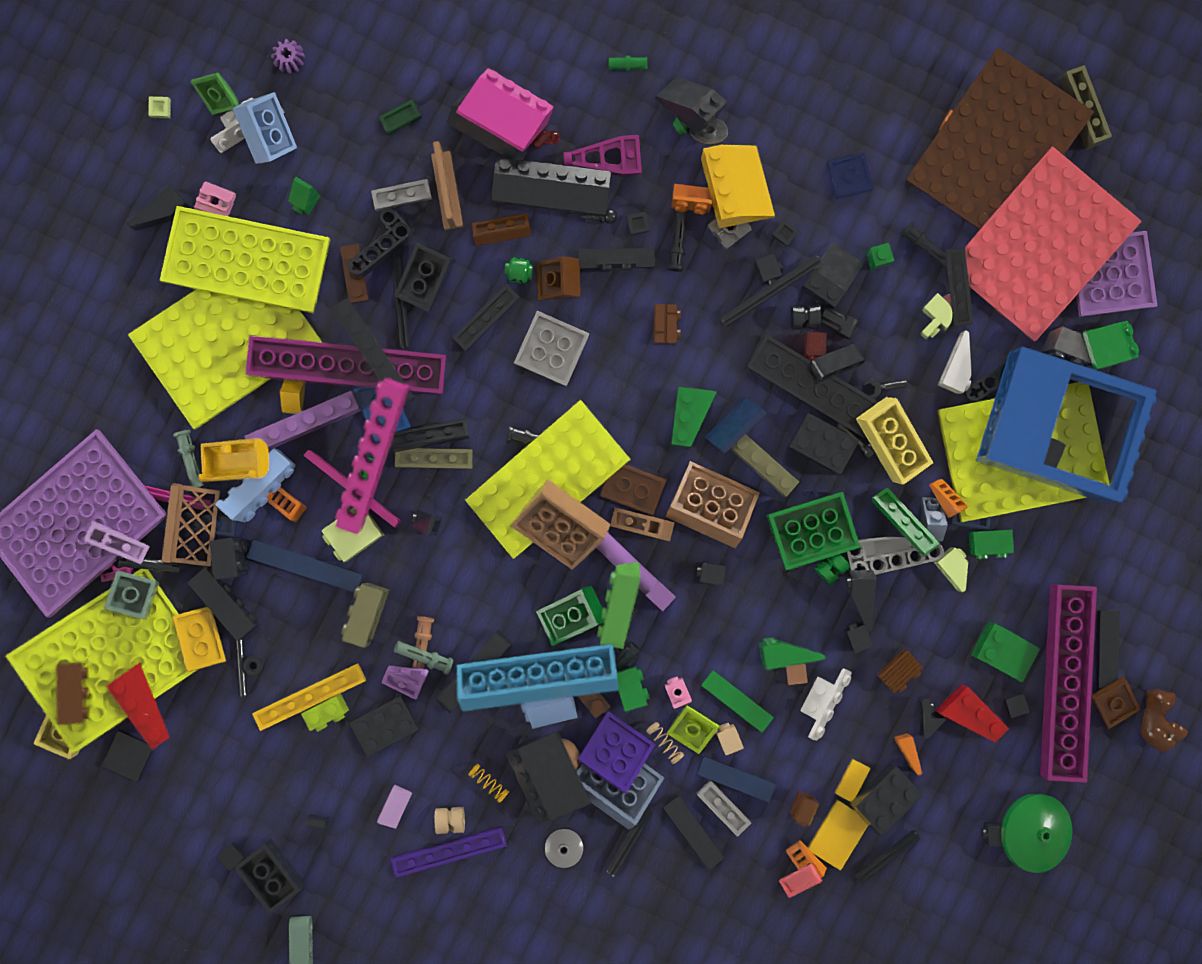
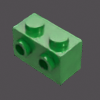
M1012 530L968 532L970 555H976V559L988 558L990 554H995L996 558L1008 557L1007 553H1014Z
M636 666L617 671L618 689L625 712L646 706V700L649 699L647 688L643 689L640 682L644 681L641 669L637 670Z

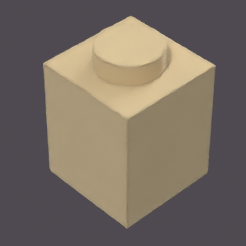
M725 723L719 726L716 734L725 755L744 748L734 724Z

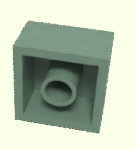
M117 571L104 609L147 620L159 583L154 580Z

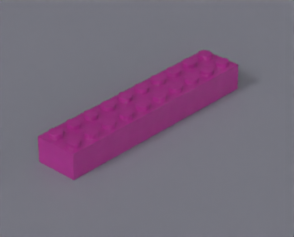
M249 335L246 375L249 377L377 389L380 382L357 346ZM383 349L412 393L443 395L446 355Z
M1050 584L1040 776L1047 780L1087 783L1097 587Z

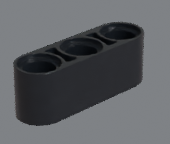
M852 344L818 357L809 365L817 380L823 381L862 365L865 359L857 344Z

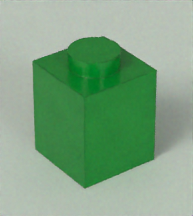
M889 243L872 247L866 252L871 271L889 266L894 262Z

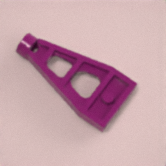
M639 135L619 136L575 151L564 152V166L611 171V174L621 176L641 175ZM613 148L620 149L621 163L618 165L607 163L604 159V153L607 150ZM596 151L600 153V163L586 162L585 155L587 153Z

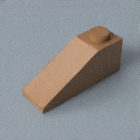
M615 508L610 526L670 541L674 522Z

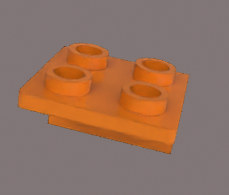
M674 184L671 208H675V211L678 212L692 210L695 214L709 213L712 205L709 188Z

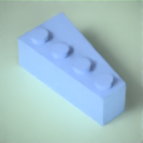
M273 448L269 452V470L264 477L243 479V483L240 486L233 487L228 492L229 497L224 502L220 499L215 505L232 520L250 521L255 516V511L267 503V496L272 492H276L281 487L280 483L292 475L296 465L280 450Z

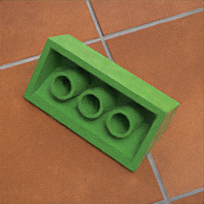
M638 562L617 565L615 572H611L610 584H612L611 590H607L605 601L608 604L607 608L603 607L601 619H604L603 625H599L597 632L601 645L613 644V647L622 649L624 647L640 581Z

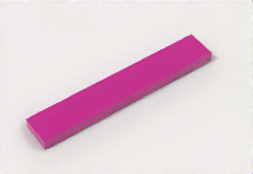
M308 450L304 454L317 467L345 489H348L349 485L346 484L348 478L314 451ZM355 488L356 494L362 496V491ZM372 500L370 508L393 527H398L401 520L376 500Z

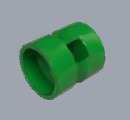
M838 554L826 558V561L821 560L814 569L831 586L839 579V574H844L850 569V565Z

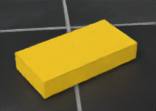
M851 759L835 794L850 802L854 800L870 768Z

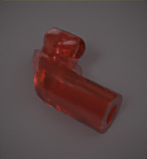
M545 130L532 144L539 150L545 143H558L561 136L556 131Z

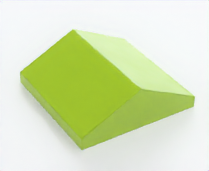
M686 705L674 720L667 734L700 754L718 730L719 725Z

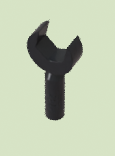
M869 379L862 384V386L870 384L874 388L873 394L870 395L871 398L879 396L881 390L886 391L907 387L906 380L888 382L881 385L879 381Z

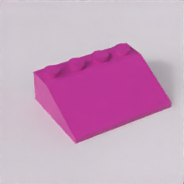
M488 68L478 78L456 113L523 152L548 124L554 106Z

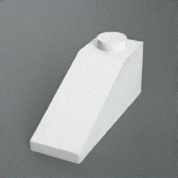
M968 331L960 333L938 383V386L957 394L967 391L971 384L969 380L971 377V360Z

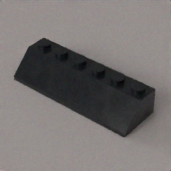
M497 157L493 178L492 202L606 217L611 171Z

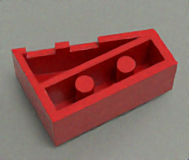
M963 684L935 710L939 714L993 742H996L1009 729L969 687Z

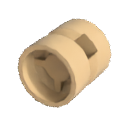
M452 807L451 811L447 808H436V834H447L450 830L453 833H464V808Z

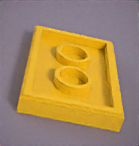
M208 607L172 616L187 673L226 662L213 612Z
M836 800L807 848L813 854L841 870L868 825L852 808Z

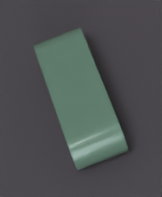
M292 916L290 918V964H313L311 916Z

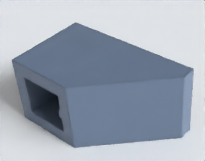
M922 497L921 524L937 541H943L947 528L945 512L937 498Z

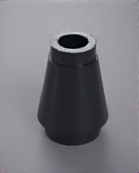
M631 640L627 643L625 642L623 649L621 648L615 656L616 666L619 669L639 656L638 653L641 650Z

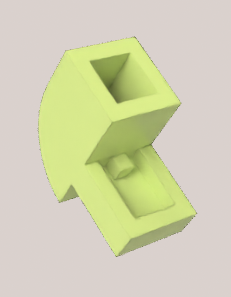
M938 293L922 310L933 321L920 335L925 339L929 336L933 338L940 331L939 326L946 330L952 321L951 306Z

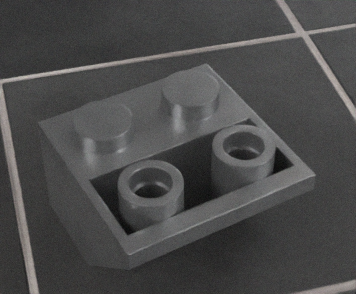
M1065 327L1049 332L1041 353L1080 366L1091 363L1087 347L1080 333Z

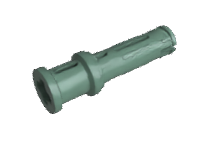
M184 430L174 433L173 436L176 437L179 447L178 453L182 454L190 486H204L199 480L200 472L194 456L195 445H192L189 435L191 431Z
M398 641L394 648L395 653L425 663L428 668L441 670L446 675L453 664V659L450 657L447 659L439 656L437 652L429 653L401 641Z

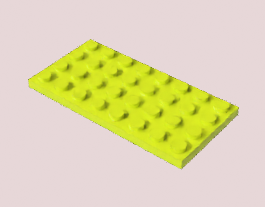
M177 206L160 281L314 313L330 238Z
M580 400L465 499V501L510 556L515 559L534 542L511 527V523L547 479L581 503L631 459Z

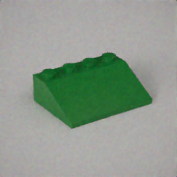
M843 492L831 494L766 515L785 570L860 548Z

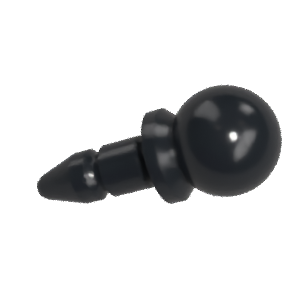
M607 209L606 217L583 214L581 218L588 221L600 220V223L613 224L617 221L618 215L615 210Z

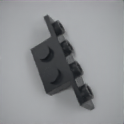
M654 248L578 249L580 269L602 268L603 271H610L613 268L632 270V268L655 267Z

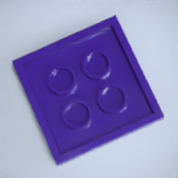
M608 711L577 761L625 794L656 744Z

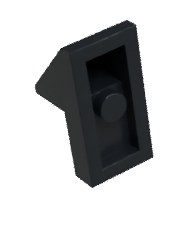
M918 697L920 736L927 739L942 725L946 717L942 715L931 716V713H934V705L931 699Z

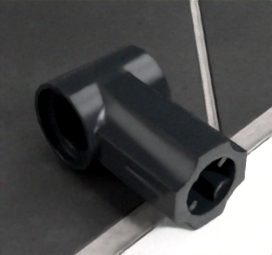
M826 307L821 314V323L835 330L836 334L847 340H851L860 324L855 318L842 315L829 307Z

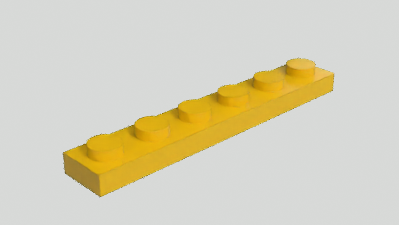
M357 663L252 713L261 731L365 682L366 678Z

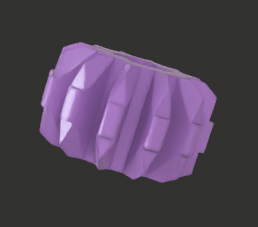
M285 39L284 44L278 41L279 47H273L275 53L271 54L272 59L275 60L274 65L279 67L281 72L287 70L291 74L293 68L298 71L297 66H303L304 64L301 60L305 58L304 53H302V47L297 46L294 40L290 43L288 39Z

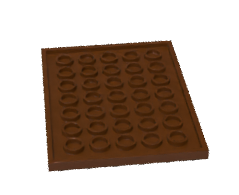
M997 47L915 165L906 181L980 230L1052 146L1062 155L1065 154L1094 111Z

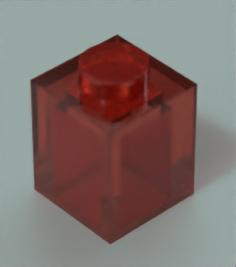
M807 332L804 334L803 356L813 361L825 355L827 333Z

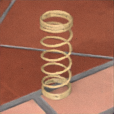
M656 722L653 725H651L646 730V732L650 735L656 730L662 729L658 736L654 739V741L660 738L661 736L667 735L658 747L665 744L666 742L672 741L663 753L670 750L671 748L677 747L674 753L668 758L670 759L673 756H675L671 760L672 764H675L684 756V754L682 752L675 753L678 749V746L670 747L673 743V740L665 741L668 737V734L665 733L660 735L663 731V728H658L660 724Z

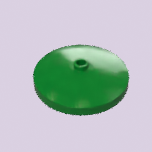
M1032 793L1019 798L1008 809L1002 823L1001 841L1007 857L1014 865L1032 873L1046 872L1057 866L1069 850L1072 840V823L1068 811L1057 799L1041 793Z

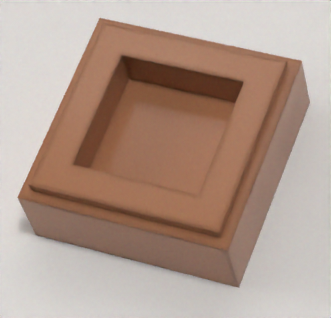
M805 663L786 666L788 685L808 683Z

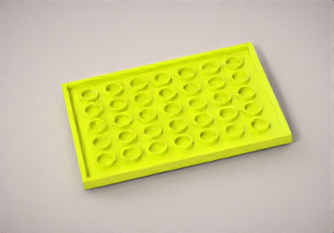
M198 289L128 334L195 430L270 380L268 378L249 377L246 375L249 335L322 343L300 310Z
M1081 382L1068 384L1051 437L1066 445L1056 468L1110 485L1089 385ZM994 399L937 410L953 490L968 506L967 509L959 513L960 522L1087 498L975 461Z
M140 569L132 574L156 581L147 569ZM158 586L147 620L104 609L111 590L110 588L6 655L72 753H76L128 717L106 686L139 662H141L155 699L197 671L188 673L186 671L172 616L179 613L160 586ZM85 663V667L89 669V678L86 679V687H89V699H86V707H89L90 717L86 719V723L57 725L56 665Z

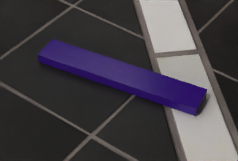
M501 826L395 856L390 860L395 878L507 847V842Z

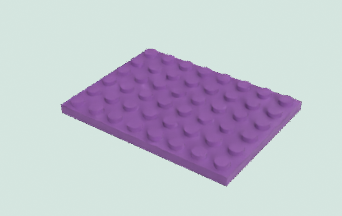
M96 429L0 512V557L44 615L51 618L119 559V555L84 541L92 520L140 541L167 517V514L102 432Z

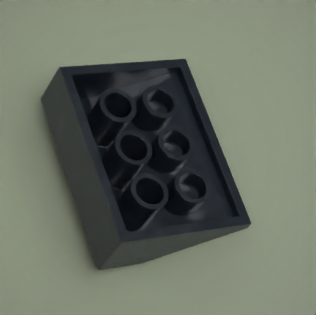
M558 731L520 743L505 753L538 823L553 820L591 803Z

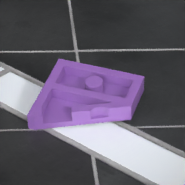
M389 666L385 672L382 684L417 699L428 670Z

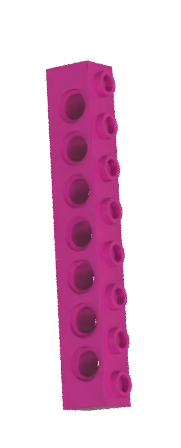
M388 378L379 382L376 389L377 399L373 401L370 408L372 415L365 423L364 430H366V433L358 445L360 452L353 460L352 466H354L353 473L349 474L346 482L349 486L341 497V502H343L342 508L338 509L335 516L337 520L336 527L357 535L363 530L409 386ZM385 397L391 399L392 406L385 404ZM379 416H383L386 419V424L379 422ZM373 434L379 436V443L373 440ZM367 452L373 454L374 460L368 459ZM361 470L367 472L368 478H364L361 475ZM355 488L362 491V496L356 494ZM353 506L357 513H352L349 507Z

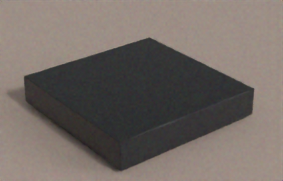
M119 730L102 767L138 782L153 750L146 741Z

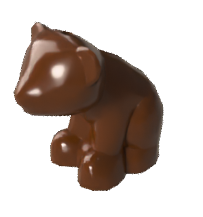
M1158 689L1146 690L1147 701L1141 724V735L1150 746L1156 750L1158 749L1160 753H1164L1174 747L1176 742L1185 738L1188 730L1175 721L1168 723L1165 715L1176 702L1174 692Z

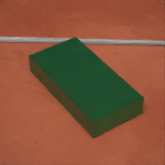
M412 99L379 116L388 135L422 118Z

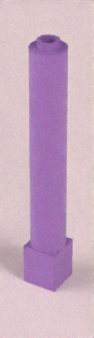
M608 532L605 539L596 547L614 566L638 562ZM639 563L640 581L638 588L663 611L676 597Z

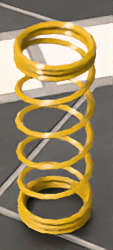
M477 763L473 767V769L468 773V775L471 776V778H474L477 774L483 771L477 783H480L483 779L489 776V778L483 786V789L486 788L493 781H495L492 788L489 791V794H491L495 789L501 786L498 793L495 796V799L498 798L497 801L500 803L506 797L509 791L505 789L502 793L499 794L502 785H498L496 788L493 789V787L496 784V779L492 780L490 783L487 784L491 776L490 774L486 775L484 778L481 779L485 769H482L478 773H476L477 770L480 768V765Z

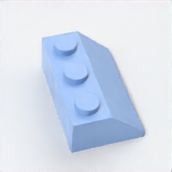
M275 92L232 108L256 164L270 162L297 148Z

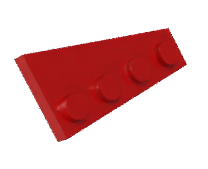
M141 662L106 686L152 750L170 738Z

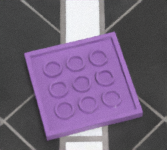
M1147 231L1131 233L1076 295L1079 317L1158 306Z

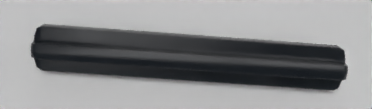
M647 807L636 826L632 827L607 868V872L611 876H617L654 814L652 809Z
M915 830L911 831L857 872L855 877L859 883L863 884L917 843L921 839L919 834Z

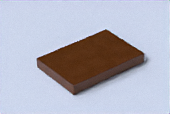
M624 465L604 482L600 496L653 516L666 480Z

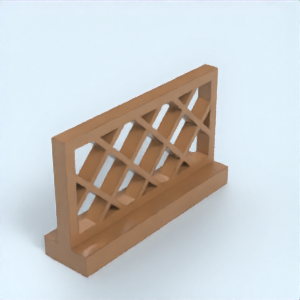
M439 141L433 142L435 154H431L444 229L464 227L451 152H443Z
M176 483L171 485L162 562L211 566L210 545L209 549H207L206 545L209 544V541L215 539L218 506L215 504L219 501L220 490L184 486ZM184 490L192 491L197 498L188 504L184 499ZM207 493L215 494V501L210 506L201 498ZM199 499L206 509L197 515L190 505ZM186 508L195 516L187 523L181 517L182 511ZM208 510L213 517L212 521L206 525L199 516ZM195 519L203 526L196 533L188 525ZM184 527L192 534L186 541H183L179 536V531ZM204 529L210 535V540L205 544L197 536ZM192 538H195L201 545L194 552L186 545ZM184 546L190 555L186 558H177V549ZM203 548L208 554L207 561L199 560L195 553Z

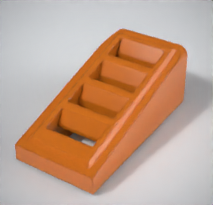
M943 479L929 484L948 518L968 508L966 503Z
M281 487L277 490L280 493L274 501L272 497L276 492L270 493L267 496V502L289 520L296 522L307 508ZM285 496V498H284V500L281 502V504L278 505V503H279V501L282 499V497ZM289 501H291V504L285 510V506L288 504Z
M909 734L895 736V741L912 771L917 775H921L922 771L913 737Z
M801 840L786 849L787 854L798 870L812 863L820 878L824 876L826 867ZM800 849L802 852L797 855L795 852Z

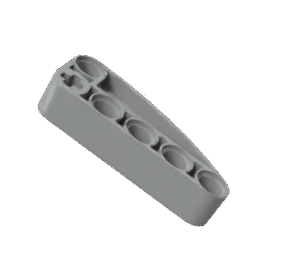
M877 537L858 540L860 548H858V552L854 556L850 554V551L844 552L845 560L850 565L849 574L850 570L857 568L858 564V566H862L860 570H873L876 575L937 561L943 557L944 549L939 544L934 557H931L929 553L923 557L906 538ZM913 551L918 553L916 561H912L910 558ZM897 555L899 563L894 566L892 564V557ZM876 559L881 562V566L877 570L873 568V562Z

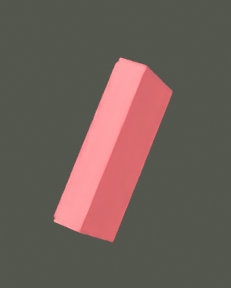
M812 863L779 880L789 898L822 881Z

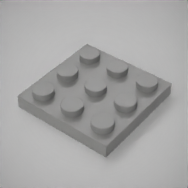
M537 311L514 364L567 387L590 334Z

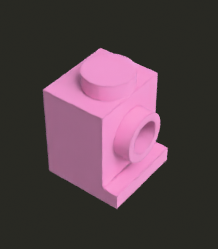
M673 677L667 680L668 684H665V688L674 709L692 702L682 678ZM675 689H680L681 694L675 695Z

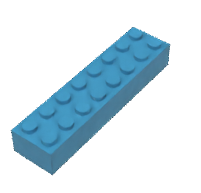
M613 644L457 665L458 701L462 711L619 690Z

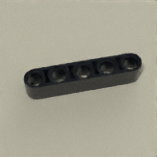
M497 630L469 663L498 660L512 642ZM457 677L436 700L449 713L459 704Z

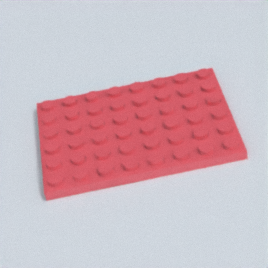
M1052 146L965 246L969 288L1031 340L1036 341L1142 221Z

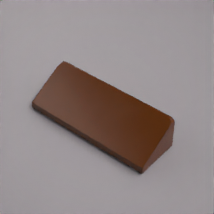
M527 213L471 223L476 246L531 236Z

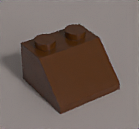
M561 256L536 262L538 300H568L581 297L578 258Z

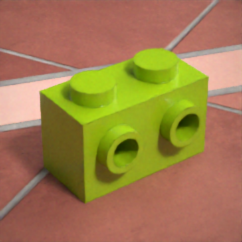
M340 693L302 713V716L310 731L315 728L317 731H320L328 726L327 722L333 720L335 723L345 718L344 714L349 709Z

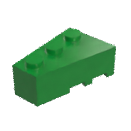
M678 387L670 446L691 447L717 391Z

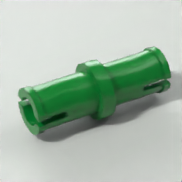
M630 55L626 56V58L609 57V70H647V57H630Z

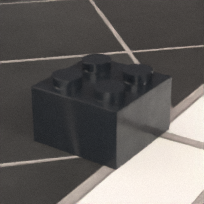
M243 537L209 541L214 580L248 575L250 565L245 557L247 544L245 540L243 541Z

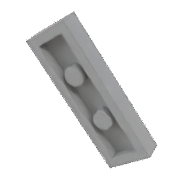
M428 179L371 191L376 211L432 199Z
M711 780L697 792V795L737 837L751 824L749 819Z

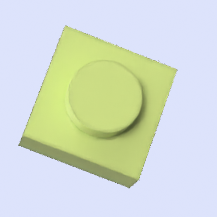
M149 97V116L151 118H170V98Z

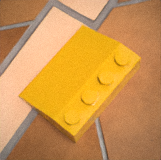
M718 145L703 148L701 161L719 228L775 217L757 146Z

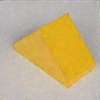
M284 380L280 390L283 413L297 414L302 412L306 382Z

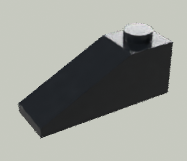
M169 185L133 217L127 225L137 231L174 220L177 206L190 208V206Z
M418 510V513H414L411 524H414L412 529L427 536H436L443 517Z
M850 570L849 577H846V589L850 590L868 631H872L876 576L873 570Z

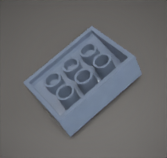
M581 763L576 770L591 803L628 830L636 826L664 780L663 776L644 763L629 790L624 794Z

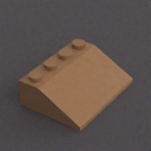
M690 461L666 517L736 548L743 538L760 492Z
M548 479L511 523V527L572 570L605 539L610 526L607 521Z

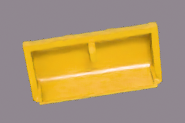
M246 439L201 444L202 474H199V480L201 482L264 477L269 470V451L266 443L261 439Z

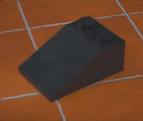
M676 77L655 97L659 103L697 135L719 116L727 103L713 89L680 77Z
M833 242L821 258L822 265L812 271L800 289L825 307L831 309L837 306L864 265L863 262Z
M416 243L394 296L430 312L449 277L456 259L422 243Z

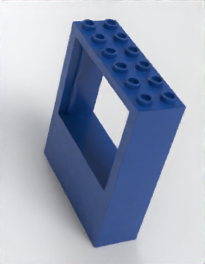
M1019 347L1008 354L975 461L1106 504L1122 503L1128 494L1127 486L1134 474L1132 470L1134 463L1139 458L1138 450L1145 438L1144 430L1151 418L1149 415L1151 407L1156 402V390L1025 347ZM1069 379L1135 400L1110 485L1043 464Z

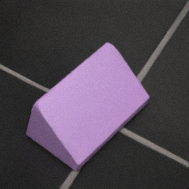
M394 785L377 823L396 828L412 792Z

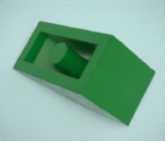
M295 177L288 202L297 213L302 215L304 212L309 215L320 195L311 185Z

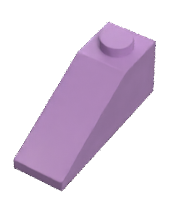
M93 520L84 537L85 542L139 564L142 563L149 548L148 545Z

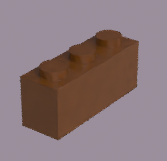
M85 663L56 665L57 725L86 723V719L90 717L89 707H86V699H89V687H86L89 669L85 667Z

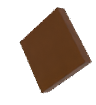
M1124 677L1091 695V700L1107 729L1112 728L1141 710Z

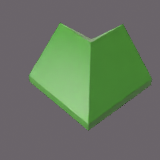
M219 73L190 81L212 115L233 110V107L239 105L237 97Z

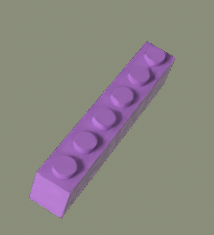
M349 391L244 437L245 439H261L266 443L268 450L358 413L362 409L355 392Z

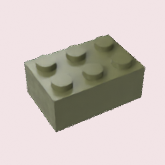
M364 583L356 588L354 598H356L355 604L350 606L348 624H344L341 635H344L343 641L363 648L372 643L389 589L371 583Z

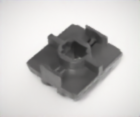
M717 219L708 224L712 234L716 236L719 243L725 249L752 230L748 223L734 225L735 228L730 232L726 227L719 228Z

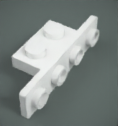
M233 110L226 112L225 115L220 117L226 129L211 138L212 143L220 153L245 138Z
M843 668L834 685L817 677L800 710L816 719L808 736L810 739L817 741L818 738L823 736L825 732L824 727L827 721L832 718L834 714L833 709L840 702L844 687L850 683L852 672Z

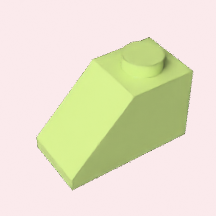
M950 547L944 552L941 559L933 562L957 591L964 592L966 590L968 562L965 559L966 555L960 548Z

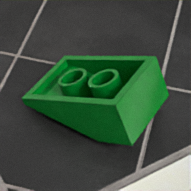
M1128 321L1083 332L1093 370L1139 357V348L1134 343L1132 336L1133 328Z
M592 585L536 611L552 646L595 627L604 621V619H601L603 608Z
M988 622L971 656L1023 683L1040 648L1005 628Z
M774 637L762 639L763 642L758 643L762 666L767 670L825 660V656L818 651L776 640Z

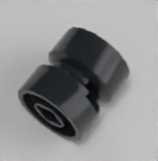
M808 304L806 307L803 305H791L790 322L792 330H803L804 327L819 329L821 326L820 305Z

